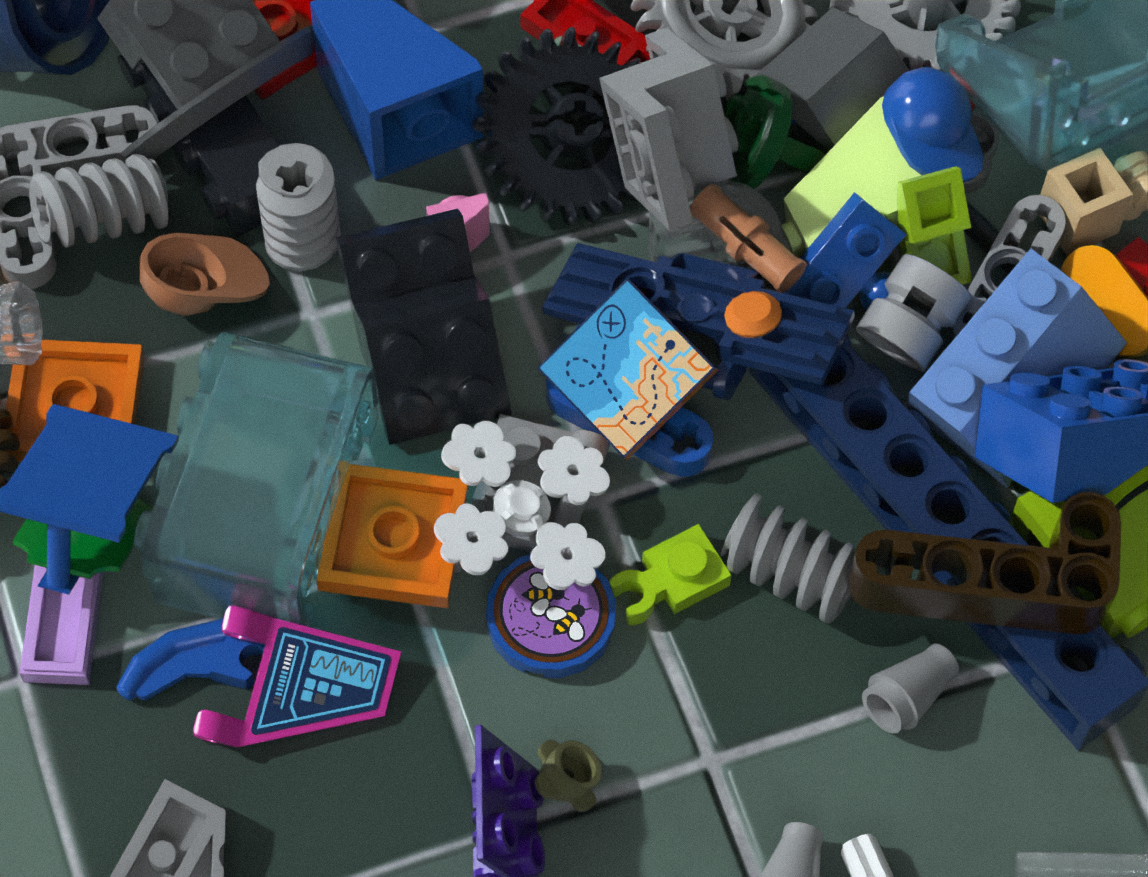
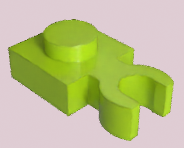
M697 524L644 551L642 554V564L646 571L641 572L631 569L621 571L611 578L609 584L614 597L620 596L626 591H633L640 595L641 601L626 608L625 620L628 625H637L645 622L652 615L655 604L665 600L675 615L729 587L732 575L700 525Z

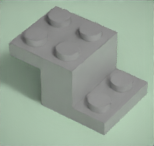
M666 27L645 35L650 60L600 77L599 79L625 188L669 231L693 223L688 199L694 197V191L737 176L732 153L738 151V141L731 122L728 118L724 117L720 98L726 96L727 90L719 66L716 62H710L698 53L692 43H686Z

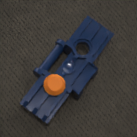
M580 243L576 244L542 306L543 313L546 315L581 324L627 278L637 288H648L654 291L655 295L650 301L679 330L685 329L705 334L714 339L717 358H720L722 361L719 366L714 365L718 371L702 388L713 390L714 397L724 400L732 398L747 371V367L823 385L855 317L854 310L768 290L765 287L762 276L755 270L685 253H678L672 258L659 256L657 262Z

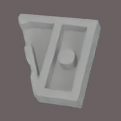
M164 779L110 877H224L226 810Z

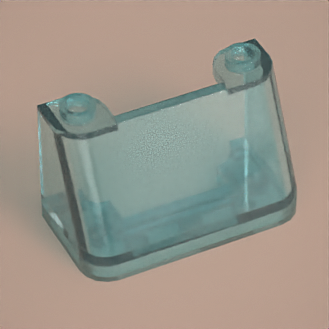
M1055 0L1053 15L996 41L986 38L985 27L982 21L968 14L958 15L938 24L935 49L937 63L940 68L945 72L951 73L967 90L969 100L1029 164L1047 172L1054 167L1098 148H1101L1104 152L1148 129V0Z

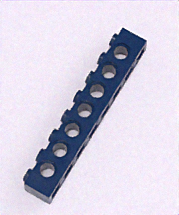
M848 334L827 375L838 382L836 384L820 385L750 368L749 373L885 530L1028 545L1015 531V524L1007 510L995 501L990 502L973 484L972 475L964 462L955 455L948 456L932 438L931 429L923 416L914 409L907 410L891 392V386L885 374L876 365L871 363L867 365L852 348ZM857 420L869 421L878 429L871 431L862 430L852 422ZM908 466L919 475L916 477H905L898 474L893 467ZM934 513H951L961 523L954 525L945 524L939 521L934 516ZM947 571L934 573L935 577L943 584L950 586L963 584L961 579L954 573ZM1015 579L1002 580L1003 585L1012 592L1018 594L1030 592L1021 581ZM966 622L1078 751L1136 709L1148 689V678L1139 658L1127 647H1119L1101 627L1102 625L1087 634H1068ZM1073 655L1079 657L1087 664L1089 671L1079 672L1070 669L1062 661L1061 656Z

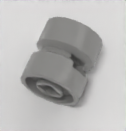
M904 254L884 283L888 296L873 300L856 326V330L866 341L885 355L913 370L924 372L943 344L939 331L941 328L954 327L971 301L972 296L961 283L940 268L917 256ZM909 299V301L929 313L928 316L925 318L912 308L906 306L905 302Z

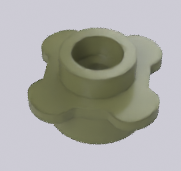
M555 740L543 742L537 751L542 761L541 773L534 781L538 793L549 800L555 799L570 802L580 812L590 810L596 803V796L592 789L599 783L602 776V767L597 755L587 745L574 740L565 741L561 744Z

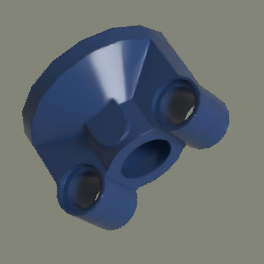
M0 0V72L73 75L92 65L108 44L109 35L97 18L110 0Z

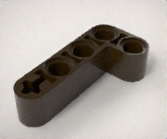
M1083 492L1074 495L1063 505L1052 532L1049 548L895 530H875L865 535L857 545L848 579L849 592L854 600L863 608L875 612L1068 634H1087L1096 630L1102 624L1118 591L1121 547L1120 513L1114 503L1104 495L1094 492ZM1081 526L1088 528L1095 533L1098 539L1087 540L1081 538L1073 531L1072 527ZM877 566L886 568V575L877 574ZM913 569L919 570L917 580L910 579ZM940 571L954 573L961 579L963 584L958 586L943 584L935 577L934 573ZM1015 579L1021 581L1030 592L1021 594L1012 592L1003 585L1002 580ZM1080 586L1086 588L1093 593L1097 600L1084 601L1078 599L1072 594L1069 587Z

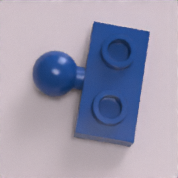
M854 192L800 257V259L807 263L806 269L794 286L784 293L846 308L857 293L860 292V302L866 312L874 299L886 298L888 296L884 283L892 272L876 271L906 236V233Z

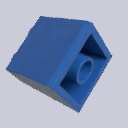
M314 0L310 2L318 74L375 181L484 138V133L472 127V121L475 118L484 116V110L475 103V97L483 92V69L476 58L393 0Z

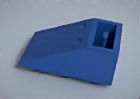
M1124 359L1116 361L1114 368L1099 370L1084 366H1069L1064 368L1063 374L1042 376L1034 373H1016L1011 375L1010 381L984 384L982 388L975 458L1052 503L1068 501L1070 497L1083 492H1094L1101 495L1108 494L1148 465V363Z

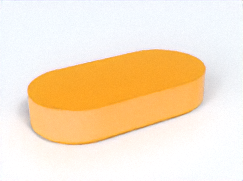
M1090 245L1073 251L1065 259L1061 271L1083 287L1127 342L1119 356L1135 358L1148 353V296L1120 259L1109 250L1100 246Z

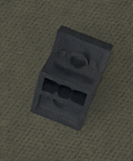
M459 209L336 237L360 351L374 381L384 432L389 445L452 430L459 424L472 425L481 421L499 418L500 414L511 415L512 412L490 299L474 275L463 215Z

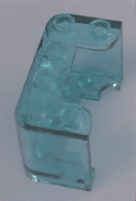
M221 332L216 342L207 341L202 349L198 364V378L201 379L195 398L187 396L182 403L177 421V433L180 434L174 454L165 453L158 468L156 490L160 491L153 511L144 510L136 527L134 547L135 549L142 550V574L148 578L155 603L218 619L224 618L225 611L229 606H238L273 618L309 627L314 608L311 605L304 604L303 597H308L313 580L317 579L320 564L319 555L353 455L360 456L363 442L371 443L379 419L375 370L373 367L229 332Z

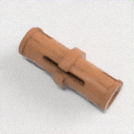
M715 184L707 186L692 202L690 206L691 216L703 223L727 245L726 253L736 262L746 261L769 281L776 291L781 293L788 291L803 275L807 263L795 256L768 232L770 225L761 216L754 215L751 217L726 196L719 186Z

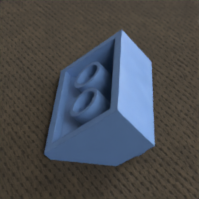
M1031 248L909 392L908 409H914L920 413L934 432L1004 487L1008 488L1013 482L1011 478L975 458L983 385L1010 381L1011 375L1016 373H1034L1042 376L1063 374V369L1069 366H1084L1096 370L1106 369L1124 349L1127 342L1082 286Z

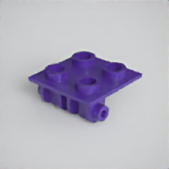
M482 725L475 726V772L472 774L473 809L476 810L472 813V822L476 824V830L472 833V841L476 844V847H473V877H538V874L542 873L545 868L544 845L537 833V808L542 806L544 799L538 793L534 784L539 772L536 767Z

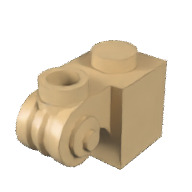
M1098 148L1047 171L1040 195L1051 197L1060 204L1065 213L1066 224L1060 247L1066 256H1069L1078 248L1093 245L1118 234L1123 220L1136 219L1143 211L1148 210V153L1137 151L1123 155L1115 161L1113 166L1103 150ZM1039 215L1045 225H1047L1048 219L1045 216Z

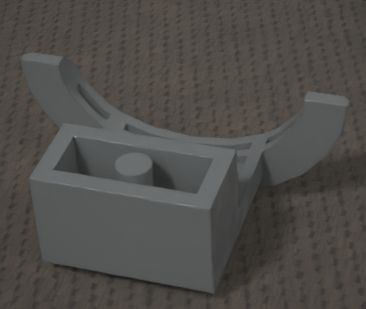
M110 0L98 16V21L130 67L133 69L142 62H145L177 108L175 112L130 144L121 152V155L124 159L134 154L143 155L148 160L149 158L156 159L187 135L288 68L312 56L314 49L312 25L301 29L280 42L252 0Z

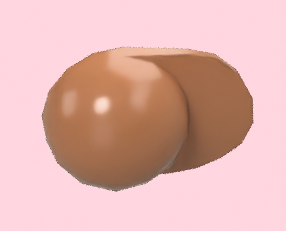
M187 233L161 235L148 242L140 256V283L144 292L161 310L184 317L208 312L216 303L254 301L264 296L270 286L268 272L260 259L247 246L228 237Z

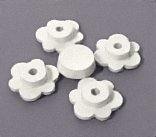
M481 421L474 428L467 424L457 425L453 429L452 440L444 445L441 452L443 463L452 470L460 471L459 477L466 485L475 486L483 481L489 486L501 487L497 490L494 497L493 512L484 511L479 513V510L474 505L466 503L460 505L455 514L446 513L436 520L434 533L437 539L443 543L440 549L441 557L448 563L460 562L461 567L469 574L482 575L490 569L493 560L499 561L506 556L508 545L502 539L505 532L518 537L529 536L537 532L536 543L538 546L532 550L530 560L535 567L544 569L543 577L550 587L556 590H565L570 588L574 582L583 587L591 585L596 577L595 569L600 567L605 559V549L597 540L587 538L586 529L578 523H570L565 528L554 522L546 523L551 513L550 501L547 495L554 498L566 496L570 503L583 505L587 502L590 495L599 496L605 493L610 484V477L606 470L600 467L603 463L601 452L591 447L584 449L583 444L574 437H560L555 442L552 450L543 451L538 458V465L544 471L540 479L541 488H539L537 485L524 480L507 482L511 472L509 464L516 456V449L511 443L503 441V432L497 424L491 421Z

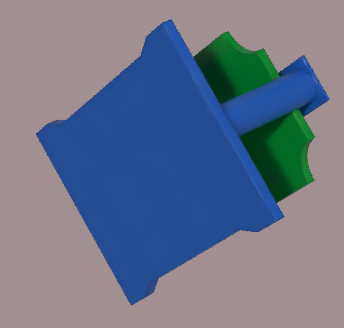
M52 404L46 413V426L7 485L0 488V512L26 518V521L13 539V545L20 547L27 553V563L47 568L38 587L69 595L79 577L91 579L92 576L101 572L111 571L119 573L155 512V507L143 502L139 496L160 460L174 451L179 442L178 435Z

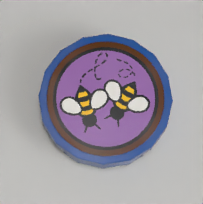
M531 554L517 558L498 574L488 592L486 627L494 649L511 667L524 673L528 670L532 673L542 674V678L560 679L586 670L603 656L614 632L616 600L608 579L598 569H595L596 577L591 585L583 587L574 582L568 589L556 590L545 582L543 577L544 569L537 568L532 564L530 560Z

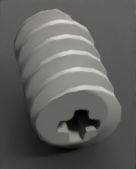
M301 143L280 145L267 152L258 162L259 177L256 183L266 253L275 264L286 270L301 272L316 269L329 261L337 251L336 237L341 236L333 166L324 153L311 145Z
M140 154L131 155L126 159L125 163L116 158L108 159L103 163L102 167L92 162L86 163L80 167L78 173L70 167L61 168L56 172L55 177L45 171L38 172L33 175L29 184L31 213L39 238L45 244L49 243L51 233L56 232L61 244L65 248L72 247L74 245L75 228L78 227L88 243H94L98 240L99 223H103L108 235L112 239L118 238L121 235L122 219L126 218L132 232L139 234L145 229V214H149L157 229H164L168 225V193L165 180L155 160L150 158L148 160Z
M756 493L745 504L726 537L721 556H724L729 551L727 569L737 575L752 563L750 572L751 583L760 587L775 575L773 594L776 597L783 599L798 587L796 607L805 612L821 599L819 619L826 624L831 623L839 616L851 597L848 579L852 567L854 545L848 542L834 555L829 553L831 532L824 530L810 543L805 540L807 519L802 517L789 530L782 528L785 508L779 505L766 518L760 516L762 495Z

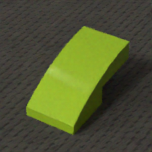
M955 166L899 181L897 189L898 227L906 233V236L900 242L901 257L904 254L917 256L940 268L962 285L972 282L964 230L971 228L961 168Z

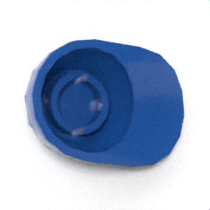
M922 67L903 73L885 91L882 102L885 123L900 153L908 165L921 175L957 166L961 168L963 183L973 180L982 170L983 154L980 142L970 122L973 111L967 90L951 73L934 68Z

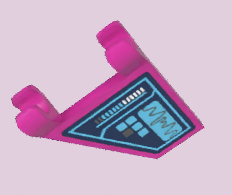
M229 606L225 611L222 622V633L232 638L265 644L246 717L243 721L221 713L201 710L196 716L193 735L197 739L239 748L384 717L401 651L280 620L246 608Z

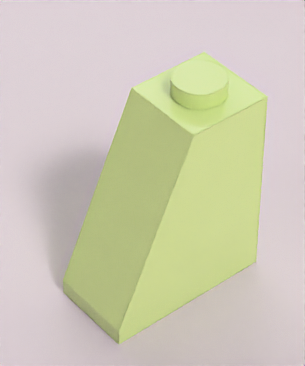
M884 96L862 116L784 198L786 223L779 225V231L785 247L795 256L800 257L805 253L854 192L898 226V182L921 176V174L908 165L885 123L882 109Z

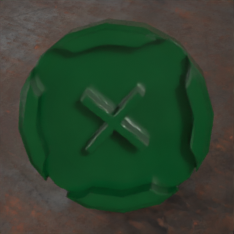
M766 75L749 78L744 84L750 89L747 90L744 96L735 93L723 108L724 117L728 118L731 122L738 141V151L732 153L737 176L715 185L735 196L747 195L757 188L773 169L776 162L808 174L826 155L820 150L787 137L791 125L793 107L790 89L782 82Z

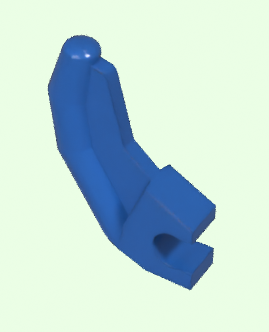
M224 618L168 631L132 657L116 689L126 700L132 701L137 697L143 701L150 699L187 677L211 678L214 682L248 690L255 684L253 674L242 666V663L247 657L252 655L262 657L265 644L226 636L222 633L221 628Z

